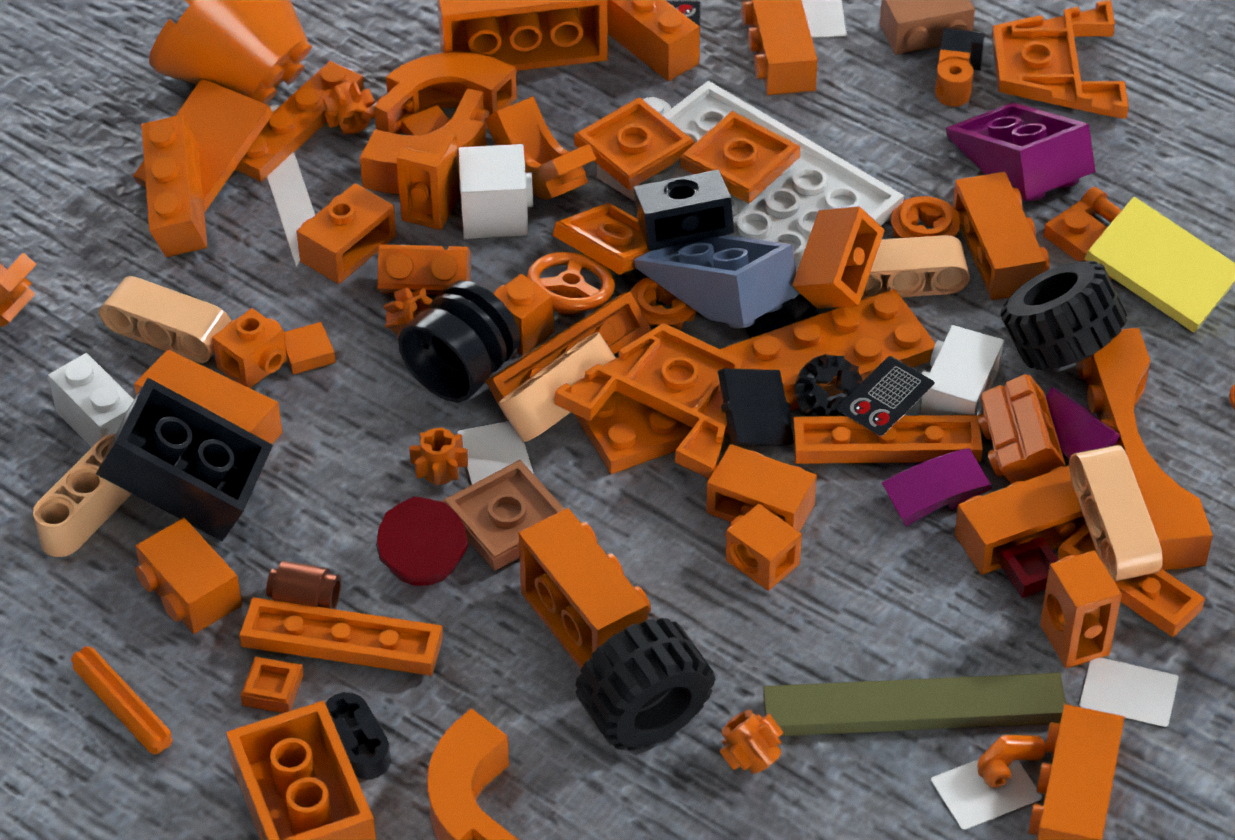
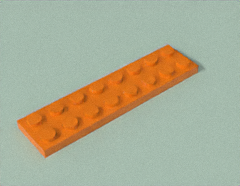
M892 289L861 300L859 306L840 307L721 348L720 350L742 359V369L780 370L786 402L790 404L789 411L799 408L795 396L797 376L803 366L813 358L824 354L844 356L851 364L859 366V373L864 381L889 356L894 357L911 368L930 362L936 343L897 290ZM837 376L830 383L819 384L823 390L828 392V397L843 392L837 389ZM614 391L591 421L574 414L610 474L675 452L693 429V427L618 391Z

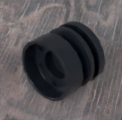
M459 280L445 288L442 294L432 301L427 310L420 312L402 329L398 337L399 352L406 367L427 390L446 401L460 403L471 398L486 383L485 380L489 378L491 373L498 371L504 362L516 353L520 346V331L513 315L492 292L474 282Z

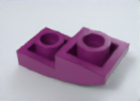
M1052 387L1046 395V400L1059 445L1064 455L1070 458L1074 453L1115 446L1120 438L1118 432L1090 414V411L1056 388Z
M970 448L930 459L881 482L906 527L948 504L952 511L958 507V504L992 489L990 482Z

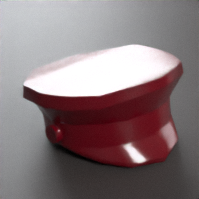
M416 496L399 503L385 513L378 528L376 541L380 561L398 579L414 586L432 585L446 579L453 573L469 546L464 524L459 515L447 503Z

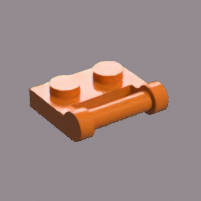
M1094 186L1084 194L1079 202L1047 222L1043 236L1078 262H1087L1084 258L1088 250L1108 228L1092 216L1098 214L1112 223L1122 210L1107 200L1105 192Z

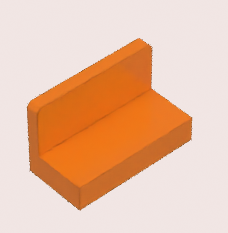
M452 134L446 135L436 154L403 146L396 157L402 221L437 230H442L460 198L457 136Z

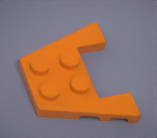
M1111 0L1096 2L1095 9L1080 12L1078 6L1064 9L1063 16L1043 20L1042 15L993 25L992 45L999 93L1127 119L1129 104L1125 81H1081L1074 37L1113 36L1115 21Z
M663 323L620 349L619 357L604 366L596 364L586 370L585 377L572 386L568 383L560 386L555 391V405L591 421L614 391H618L689 425L693 429L676 449L675 463L709 479L718 465L728 426L726 413L721 409V405L724 403L717 371L721 369H742L743 360Z

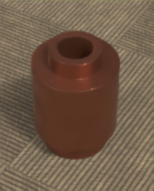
M284 560L280 563L278 569H271L266 584V595L271 597L272 600L330 609L337 608L341 592L340 575L331 574L329 568Z

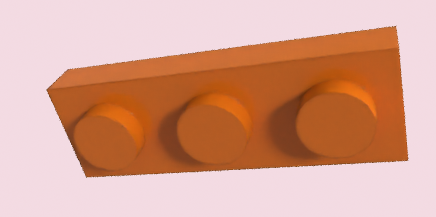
M1086 523L1059 546V560L1069 555L1077 556L1096 551ZM1163 569L1154 574L1114 581L1122 593L1121 603L1172 638L1203 610L1205 597Z

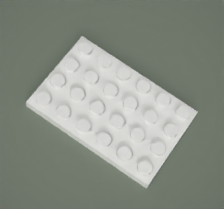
M710 81L704 83L663 115L693 139L695 143L731 111H734L801 146L800 158L751 203L748 204L730 194L734 234L729 235L792 244L796 273L819 210L860 206L882 226L891 218L893 210L903 203V194ZM680 161L639 185L693 174L682 169ZM597 165V178L635 201L634 188L628 190Z

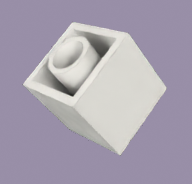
M523 144L459 147L464 239L528 236L527 207H533L532 173H525Z

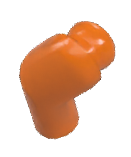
M1039 735L1000 736L979 758L977 765L978 775L984 778L985 784L989 787L998 788L1005 785L1006 779L1011 777V771L1008 766L1014 760L1039 761L1044 757L1045 742L1043 738Z

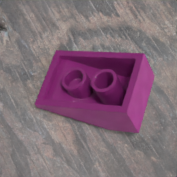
M1012 102L946 127L947 137L985 175L1006 172L1012 187L1018 188L1023 201L1041 199L1046 195L1045 192L1049 190L1076 185L1080 182L1079 178L1096 172L1088 123Z

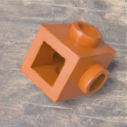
M253 308L249 309L239 318L229 322L224 329L212 337L217 369L234 381L248 388L253 387L267 375L276 372L287 361L286 336L283 328L276 320L272 318L267 319Z

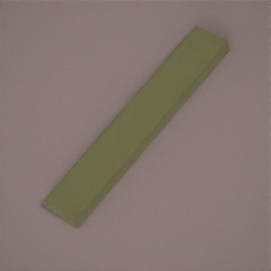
M1060 672L763 686L765 715L770 713L784 732L781 736L1060 723L1063 707L1066 704Z

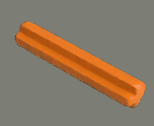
M84 646L79 652H75L72 655L73 670L151 754L158 755L172 745L173 739L171 738L170 729L93 647Z

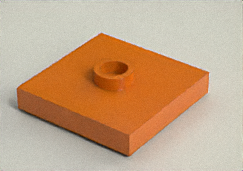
M640 97L574 134V145L580 148L590 144L596 157L594 162L628 190L680 161V156L695 144L693 139Z
M731 111L680 156V167L692 174L719 169L729 193L749 204L800 158L801 146Z
M609 202L556 222L552 235L619 275L635 269L634 259L649 252L638 224V219Z

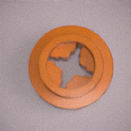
M929 196L909 198L904 200L892 212L891 225L893 237L912 238L942 235L955 237L960 231V217L952 205L941 199ZM918 218L926 226H932V229H926L925 226L918 225Z
M649 277L640 280L630 291L650 327L665 323L680 330L684 321H694L696 310ZM656 297L665 305L671 304V308L665 309L662 305L656 306Z

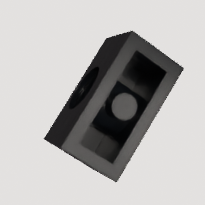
M719 169L634 186L638 224L649 251L734 234L731 196Z

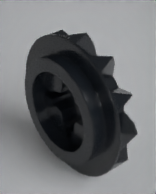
M827 354L807 362L800 370L795 383L796 400L803 414L806 417L846 416L836 408L847 396L833 398L831 403L828 404V392L823 390L819 384L830 383L837 376V389L843 391V394L848 396L863 382L859 373V366L851 364L844 356Z

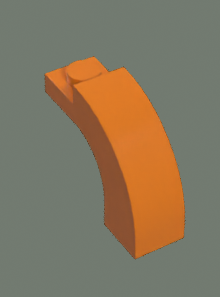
M468 52L437 53L409 61L386 76L387 94L380 97L374 106L376 130L400 135L402 133L401 119L436 105L439 108H457L467 89L483 92L484 110H488L490 116L496 111L510 106L517 99L516 67L493 57Z
M467 89L451 120L434 132L424 135L406 136L374 130L360 156L363 188L377 192L399 194L396 157L403 146L436 154L447 134L456 135L458 165L459 147L486 146L487 125L484 119L489 116V111L484 110L483 92Z
M534 96L496 111L484 119L495 145L523 144L525 173H532L533 195L548 200L589 183L583 166L596 160L590 144L573 151L564 149L549 131Z
M472 708L448 728L435 747L430 760L427 784L430 818L434 835L437 840H519L489 817L476 802L482 790L510 764L508 736Z

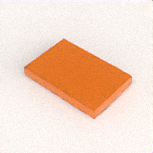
M201 78L175 116L183 114L199 143L204 212H206L267 124L273 112L270 106ZM143 161L133 177L137 184L146 187Z

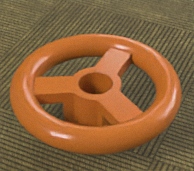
M556 252L544 255L534 261L527 272V278L553 295L554 310L565 315H575L582 311L602 306L611 298L615 288L614 278L609 269L587 255L580 253ZM568 265L567 271L561 272L558 276L540 278L541 273L550 267ZM582 268L594 273L600 279L602 284L600 290L584 281V277L580 274Z

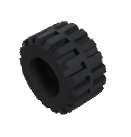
M1095 261L1068 263L1037 275L1012 294L1003 305L1004 308L1000 313L1001 319L1023 362L1027 367L1035 368L1036 370L1064 367L1093 355L1110 343L1122 331L1121 328L1127 322V312L1104 266Z
M653 618L625 628L598 647L591 654L592 657L582 666L581 674L577 677L575 684L577 687L575 691L577 698L607 742L616 749L623 750L627 748L630 751L637 750L643 746L646 748L672 736L687 725L702 710L703 704L710 698L713 692L711 688L715 684L713 670L679 623L676 621L671 622L667 618H661L657 621Z

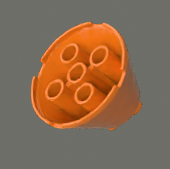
M185 0L190 6L176 24L171 19H168L159 33L149 56L150 66L159 74L197 85L202 78L268 104L276 95V88L283 81L289 85L301 74L304 65L300 62L309 54L312 46L308 43L291 0Z

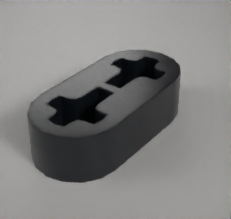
M350 692L335 694L325 704L356 777L366 780L378 778L387 771L391 761L389 742L384 731L361 696ZM346 713L349 718H354L355 726L350 728L343 717L338 718V716ZM364 743L368 752L376 754V756L367 758L365 754H359L358 745Z

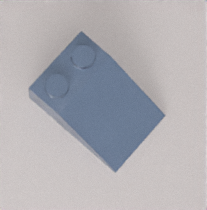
M724 235L651 250L634 259L635 268L708 320L728 323V326L731 328L749 327L755 323V319L767 312L781 309L783 303L799 295V292L792 287L796 276L792 244Z

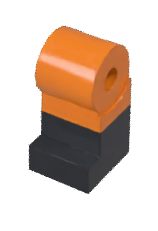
M944 28L935 87V97L943 105L958 107L969 102L972 91L973 70L980 71L985 33Z

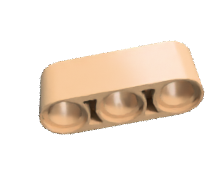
M947 235L882 239L861 300L892 289H896L901 297L946 295L963 290L968 285L970 276L961 241L956 237Z
M133 276L125 277L99 308L101 320L112 331L164 351L169 349L198 363H205L214 354L212 337L231 322L228 314L213 304Z
M596 332L578 342L505 396L498 405L522 442L530 441L570 413V411L555 405V391L565 383L572 386L585 377L586 370L596 364L604 366L616 357L601 334Z
M115 434L100 439L34 506L33 517L42 550L47 555L64 557L77 551L132 495V493L96 475Z
M1115 445L1072 454L1069 460L1072 485L1097 554L1112 579L1119 581L1160 572L1163 566L1160 542L1125 450L1122 446Z

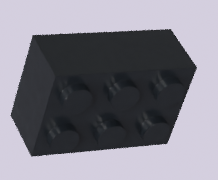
M147 378L128 408L96 475L179 519L185 518L192 526L223 541L244 512L273 445L156 381Z

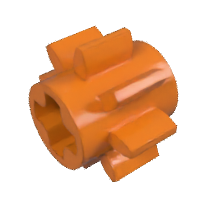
M356 82L336 85L331 90L329 98L323 99L326 108L324 115L329 127L333 128L339 125L344 135L347 133L355 134L365 130L370 123V119L375 118L373 108L375 101L370 89H364L360 92Z
M407 287L395 291L394 297L396 301L384 304L383 308L387 311L386 324L384 326L386 329H390L393 333L397 334V339L402 329L420 312L427 310L433 300L426 296L425 288L411 292Z
M443 427L419 433L420 445H413L409 448L410 462L415 465L416 478L424 477L428 482L437 486L447 484L452 480H459L458 467L468 466V449L463 448L462 435L457 434L454 436L451 431Z
M746 710L733 717L723 727L721 734L725 738L722 740L724 747L719 752L732 770L741 767L743 771L748 769L752 774L759 773L771 766L781 755V749L778 747L781 741L778 737L784 732L770 713L761 717L760 714L755 715L752 710Z

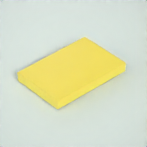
M1135 196L1091 246L1084 258L1086 261H1095L1098 264H1102L1108 276L1193 333L1199 329L1235 284V263Z

